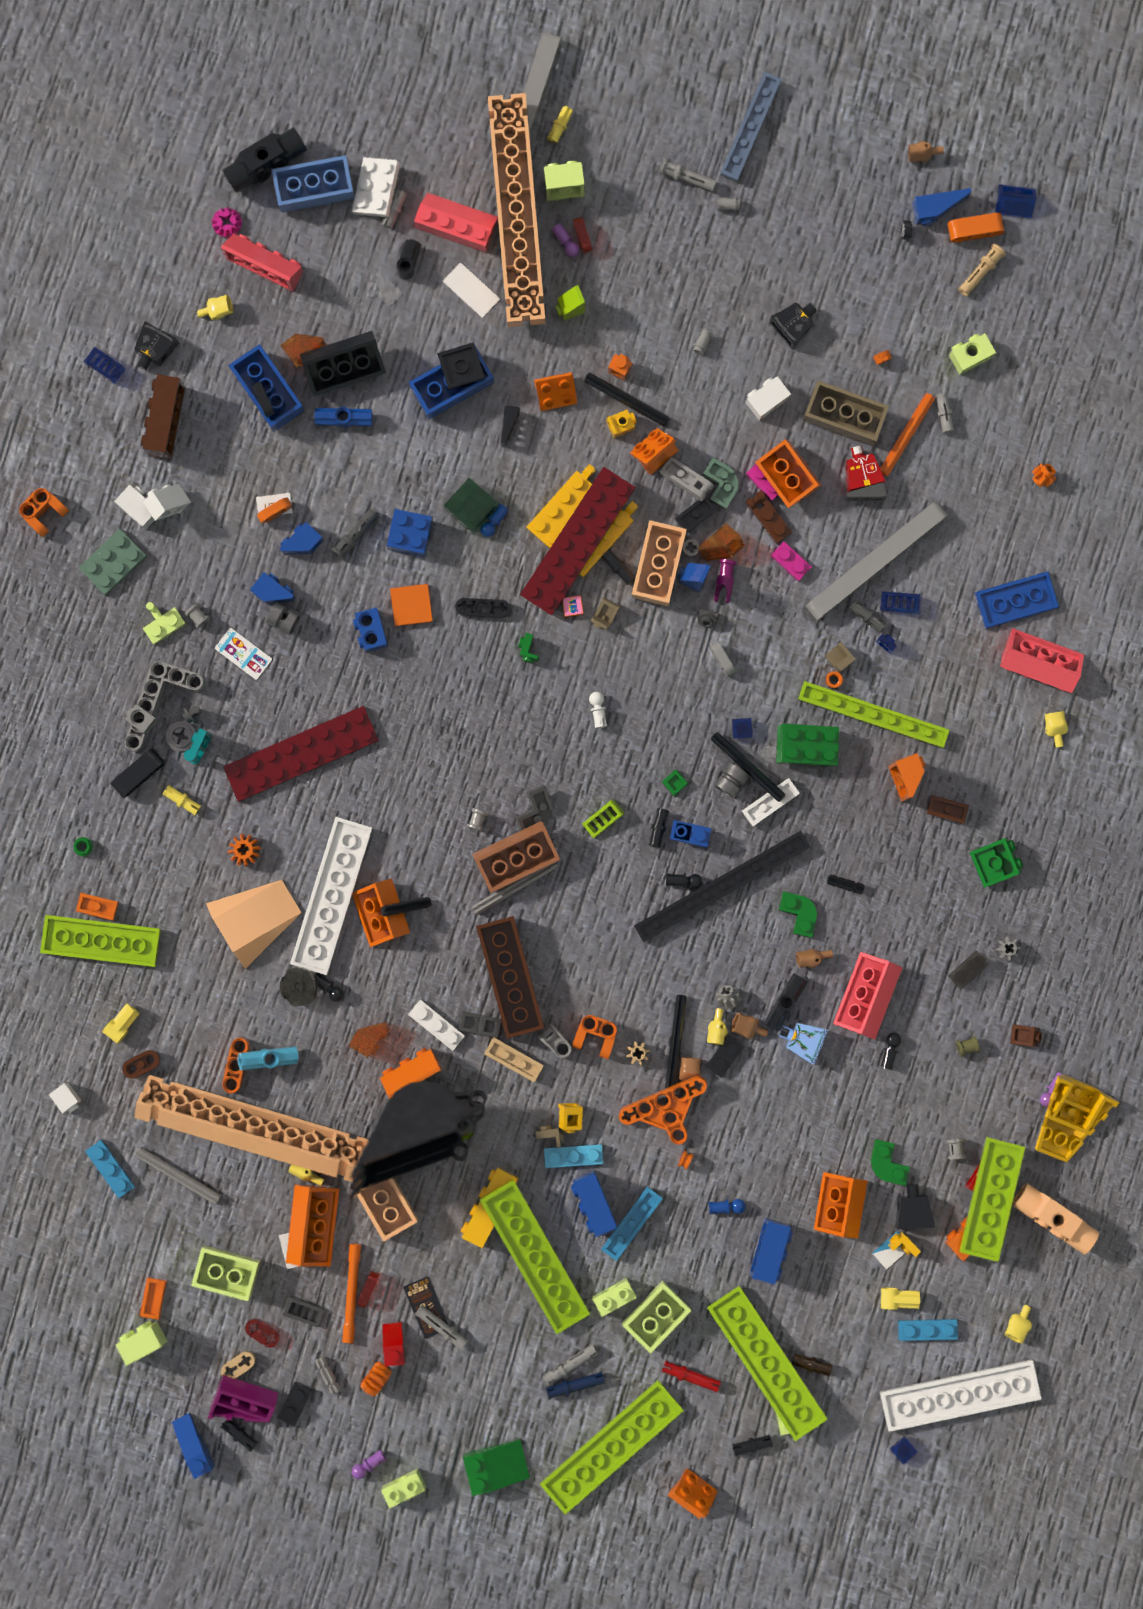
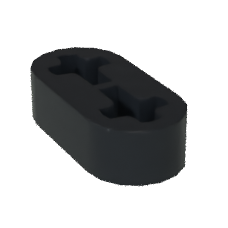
M261 381L252 384L266 418L274 415L275 412Z

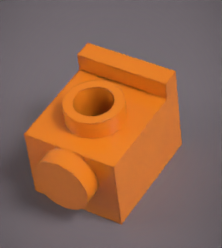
M614 354L608 366V373L625 381L633 363L625 355L620 354L618 356Z

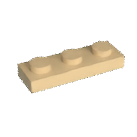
M493 1037L484 1053L532 1082L536 1081L544 1066Z

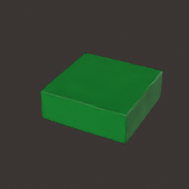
M677 769L662 781L673 796L689 784Z

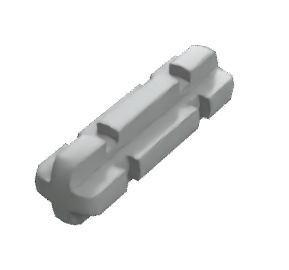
M324 1356L318 1358L315 1363L320 1368V1373L326 1385L329 1386L330 1394L339 1392L340 1386L338 1382H335L336 1378L330 1366L327 1365L326 1358Z

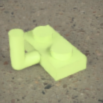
M152 602L146 604V608L156 620L143 629L154 645L186 625L175 607L161 615Z

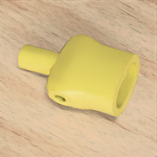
M228 295L210 298L207 301V307L198 310L197 315L199 318L209 315L212 320H218L233 314V305Z
M1064 711L1044 714L1046 734L1054 737L1056 747H1062V735L1068 732Z
M716 1008L715 1018L708 1025L707 1043L715 1045L724 1044L728 1030L722 1021L723 1009Z
M292 1164L289 1168V1173L302 1181H312L320 1186L324 1182V1179L313 1174L312 1170Z
M1024 1305L1020 1315L1012 1314L1004 1334L1005 1336L1017 1343L1022 1344L1027 1333L1032 1328V1323L1027 1319L1031 1307Z

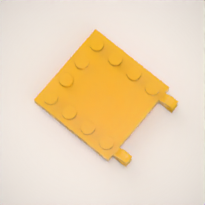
M591 464L584 469L582 474L576 471L526 527L548 548H551L592 484L588 479L595 472V468ZM633 501L624 511L621 510L579 574L584 578L633 523L634 520L630 516L638 509V505Z

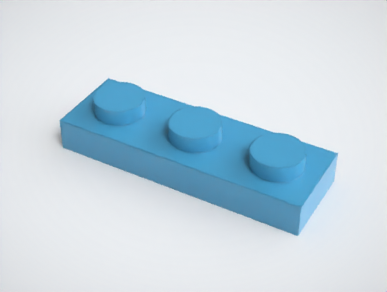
M103 1140L98 1141L85 1151L118 1199L136 1187Z
M957 1319L898 1320L899 1341L958 1339Z

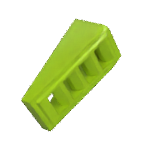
M612 799L583 822L582 825L595 838L625 813L616 801ZM609 806L617 813L616 816L609 810ZM603 811L610 817V821L602 814ZM597 816L603 821L604 826L596 819ZM591 821L599 828L598 831L590 824Z

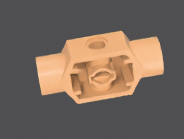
M1028 1183L1022 1186L1012 1202L1013 1207L1029 1218L1034 1219L1033 1221L1046 1229L1050 1227L1049 1232L1064 1240V1242L1083 1255L1091 1250L1099 1237V1232L1089 1226L1084 1220ZM1057 1215V1221L1053 1222L1054 1217Z

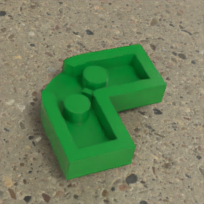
M783 891L779 910L797 915L793 934L812 938L817 919L815 905L807 897Z
M875 1139L871 1155L873 1172L883 1181L906 1186L910 1167L891 1162L895 1143Z

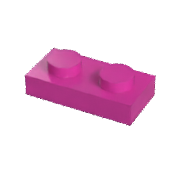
M756 464L746 472L750 480L771 502L778 496Z
M785 542L771 554V557L798 582L812 568Z

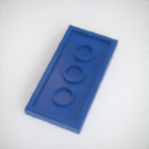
M1048 571L975 592L985 629L1059 608Z

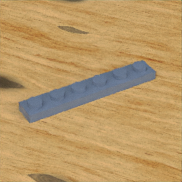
M764 72L722 167L721 176L735 182L738 181L779 88L781 78Z

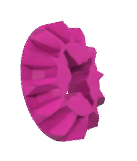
M229 207L220 208L219 211L214 213L212 226L218 235L231 237L240 231L242 218L235 209ZM221 218L226 220L230 218L232 225L226 224L223 226L224 223Z

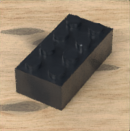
M373 331L300 354L314 396L386 373Z

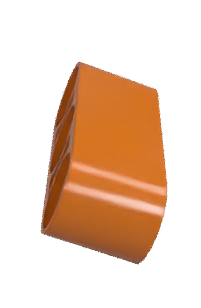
M1001 213L954 219L948 222L952 243L994 237L1004 233Z
M236 1038L231 1043L222 1087L227 1093L238 1092L242 1087L245 1070H234L232 1063L234 1060H238V1053H243L236 1048L238 1041L245 1043V1050L243 1052H250L251 1044L246 1038ZM230 1079H234L237 1082V1087L234 1090L228 1087Z

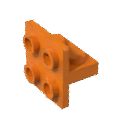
M569 372L534 380L540 411L577 404L573 373Z
M657 428L651 431L648 437L641 443H638L630 454L641 463L649 475H652L679 450L674 444L676 442L675 439Z
M686 1468L680 1480L670 1490L668 1496L700 1519L707 1516L718 1491Z

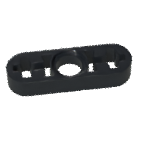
M461 598L455 605L459 615L468 617L506 618L511 612L510 604L505 600ZM463 602H466L467 606H472V602H476L474 606L475 613H471L472 609L469 608L462 612L459 606ZM486 603L489 607L488 611L480 613L477 609L479 604ZM491 603H495L494 608H499L501 604L508 608L504 611V614H500L499 610H494V614H490L492 611Z

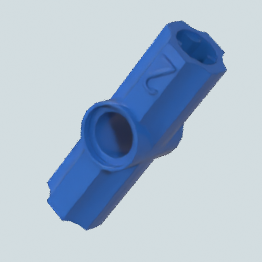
M346 407L315 408L314 421L315 425L340 426L343 428L349 426H372L373 414L372 409H348ZM341 414L349 415L347 420H339Z

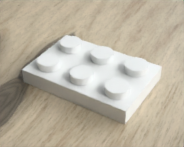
M363 157L352 208L354 214L389 217L400 167L398 160Z

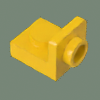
M902 1232L900 1234L896 1233L889 1240L890 1244L888 1246L893 1251L903 1244L900 1248L907 1255L911 1253L916 1257L921 1252Z

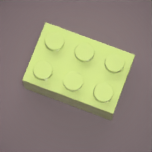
M205 1245L201 1248L191 1286L249 1301L253 1293L261 1260Z
M662 1280L622 1322V1326L652 1353L691 1312V1308Z

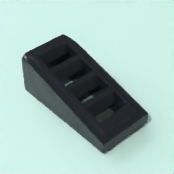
M506 406L504 408L501 434L502 447H506L520 415V407Z

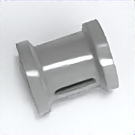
M198 603L191 606L185 612V615L189 616L196 623L197 629L205 625L210 619L199 608L200 605Z
M472 808L473 814L470 823L466 827L483 832L484 829L482 827L489 813Z
M964 1138L947 1140L950 1150L948 1159L966 1158V1155L963 1154L962 1145Z

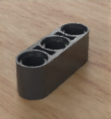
M151 748L120 773L110 784L122 798H126L165 765V761Z

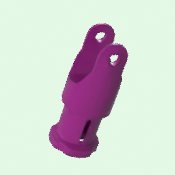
M720 559L721 568L720 574L717 575L714 601L718 602L721 589L726 587V603L729 604L734 583L733 571L737 562Z

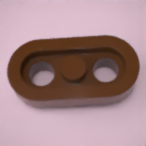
M147 1050L127 1060L122 1067L123 1074L131 1079L137 1078L158 1067L160 1056L154 1050ZM149 1056L154 1058L153 1063L148 1062ZM132 1065H135L137 1068L135 1072L130 1070Z

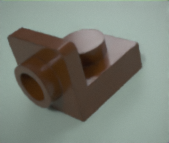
M1012 1024L1010 1044L1038 1047V1043H1041L1042 1039L1040 1028Z

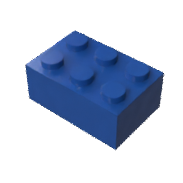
M593 1170L574 1178L571 1189L574 1196H579L581 1202L578 1203L582 1215H587L586 1225L589 1233H594L595 1237L616 1229L617 1224L595 1171Z
M765 1217L749 1273L753 1279L774 1285L776 1280H780L782 1274L780 1265L782 1261L785 1262L788 1252L785 1247L787 1242L790 1243L793 1231H791V1227L787 1223Z

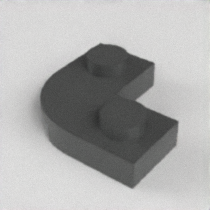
M542 785L526 792L533 810L516 816L520 831L540 821L543 822L544 826L547 825V821L553 811V805L546 786Z

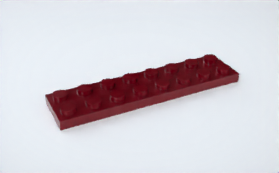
M603 467L520 595L552 616L636 487Z
M361 706L227 764L223 768L236 799L240 802L378 742L379 739L365 707Z

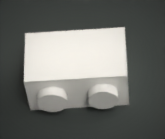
M778 376L774 379H767L762 384L763 387L761 389H754L747 395L746 404L759 421L786 402L791 396V393Z
M179 483L172 486L168 484L159 490L155 488L148 492V497L143 501L155 521L181 513L191 503Z
M128 485L114 502L146 530L152 524L154 518L143 503L146 499L143 497L145 493L137 486L133 488L131 485Z

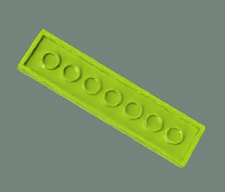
M514 1180L509 1181L479 1199L555 1333L559 1334L590 1315Z
M737 1286L707 1307L795 1441L827 1420V1417L740 1286Z
M657 1380L540 1482V1486L566 1515L684 1411L683 1408L660 1381Z

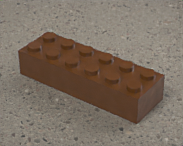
M514 916L476 926L506 1038L544 1029Z

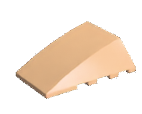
M283 880L206 903L214 922L245 969L302 913Z

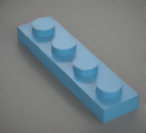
M647 1186L602 1246L601 1250L617 1261L663 1198Z

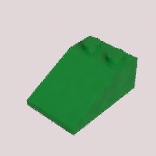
M521 1439L463 1454L472 1496L492 1492L530 1478Z

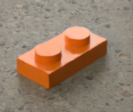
M80 893L76 911L114 921L119 902Z

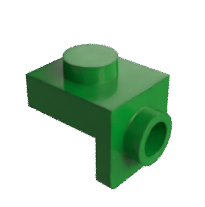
M526 633L525 637L520 638L518 648H521L520 657L523 658L522 661L533 664L534 661H539V656L529 653L533 634Z

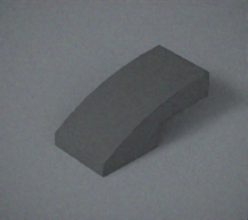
M461 1011L458 1030L498 1038L501 1019Z

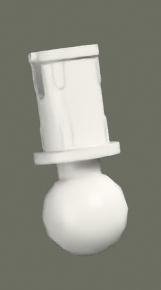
M595 691L589 696V701L594 706L591 712H593L595 728L607 727L604 711L606 707H602L604 696L601 692Z

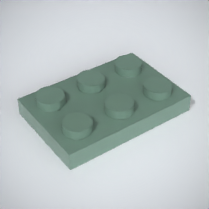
M119 528L78 568L106 596L147 556Z

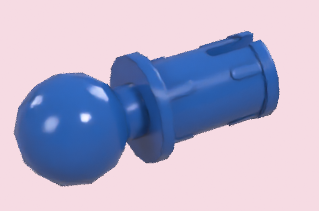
M500 503L491 517H487L490 521L481 526V534L484 537L493 536L495 526L500 527L499 523L510 510Z
M728 1199L721 1202H709L710 1215L727 1213L729 1215V1211L741 1214L746 1209V1204L742 1199H734L732 1203H729Z

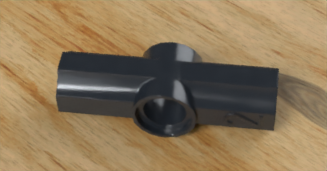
M793 973L764 1023L779 1031L808 981ZM783 997H788L791 1000V1004L787 1008L781 1005Z

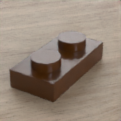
M931 795L926 814L964 824L969 805Z

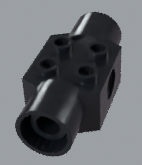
M292 127L282 134L271 133L239 152L234 163L222 171L235 193H238L251 184L265 182L272 175L271 169L287 166L291 160L306 152L307 148L296 129Z

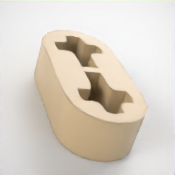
M251 1351L240 1353L222 1367L221 1375L237 1378L255 1364V1354ZM244 1355L245 1357H251L250 1365L245 1363L241 1366L239 1364L244 1359ZM236 1365L237 1369L233 1372L234 1375H227V1366L232 1368Z

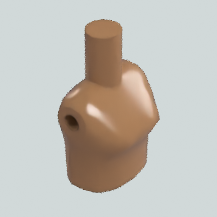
M920 141L916 144L908 145L909 163L928 162L932 155L944 154L943 146L932 148V145L928 142Z
M812 948L796 952V961L799 968L809 967L814 969L822 962V959L833 958L832 950L819 952L817 949Z
M739 1012L735 1015L731 1024L732 1032L748 1039H752L755 1034L764 1037L768 1034L767 1029L758 1026L759 1020L757 1018Z
M681 1057L679 1079L681 1081L694 1076H701V1059ZM687 1084V1087L689 1088V1094H691L692 1087H689V1084Z

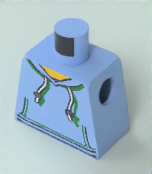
M796 1023L793 1029L782 1026L779 1036L789 1040L786 1045L787 1049L807 1062L815 1064L828 1030Z

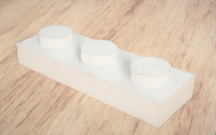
M789 778L777 786L785 793V797L780 802L775 800L769 793H766L741 811L752 827L800 794Z
M421 999L408 1014L452 1051L465 1037L464 1034Z

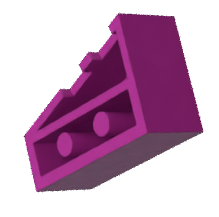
M222 1375L211 1402L207 1419L226 1417V1420L244 1418V1421L269 1422L276 1406L278 1392Z

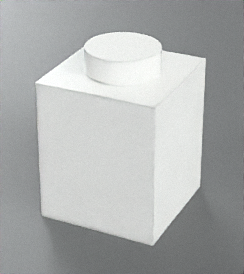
M68 1082L62 1084L49 1094L62 1113H72L79 1108L78 1103L82 1101Z

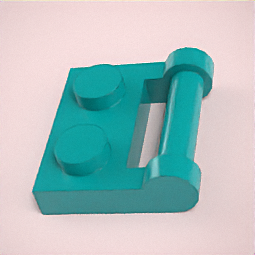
M201 728L198 732L195 731L191 739L193 744L190 750L184 753L185 760L194 765L200 763L212 737L209 732Z

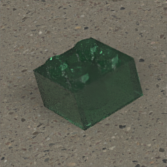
M468 478L444 504L445 511L472 535L498 507V503L471 478Z

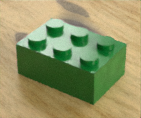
M781 724L777 726L776 764L834 767L838 765L839 727Z

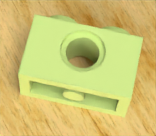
M985 333L980 336L976 334L968 339L969 342L965 344L961 342L952 347L949 357L959 375L986 362L996 354ZM973 349L976 352V355L970 356L967 353V350Z
M627 1278L593 1296V1301L602 1317L636 1299V1294Z
M417 1468L383 1485L381 1492L390 1509L424 1492L426 1484Z

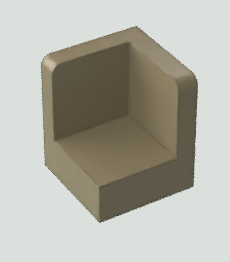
M842 642L825 655V658L838 673L855 661L854 656Z

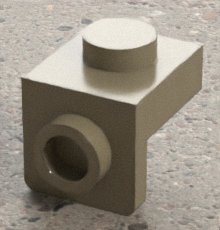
M603 597L591 622L599 629L608 630L620 605Z
M550 1125L539 1126V1130L535 1131L536 1139L556 1137L557 1148H561V1143H564L563 1131L559 1132V1127L551 1128Z

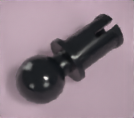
M686 873L684 875L666 874V886H683L685 888V884H687L691 888L696 889L703 882L698 874H692L689 877H686Z
M317 972L310 980L323 991V994L328 992L329 998L332 1001L339 1002L343 999L344 991L339 987H333L334 982H330L322 974Z
M897 1033L887 1035L886 1043L888 1048H883L885 1052L880 1067L892 1070L896 1053H898V1051H895V1048L901 1044V1037Z

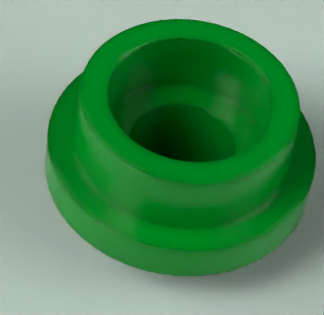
M81 837L74 842L73 849L79 856H88L93 850V844L90 839ZM83 843L87 845V848L84 851H82L80 848L81 844Z

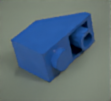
M305 522L304 524H299L294 529L295 533L290 538L286 537L281 542L279 549L284 555L312 554L324 542V539Z
M263 572L250 588V591L266 604L293 602L296 599L293 595L294 591L287 585L282 587L277 583L279 579L272 573L267 575Z
M674 820L670 839L688 845L707 848L711 828Z

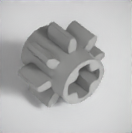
M1005 937V942L998 941L1000 946L995 951L1001 953L999 958L1006 956L1007 961H1011L1012 955L1018 957L1016 951L1021 949V947H1016V939L1010 942L1009 937ZM1011 945V952L1005 953L1006 948L1004 946Z
M730 985L721 987L719 993H716L719 1007L724 1006L726 1009H732L736 1007L737 1002L741 1001L738 989H733Z

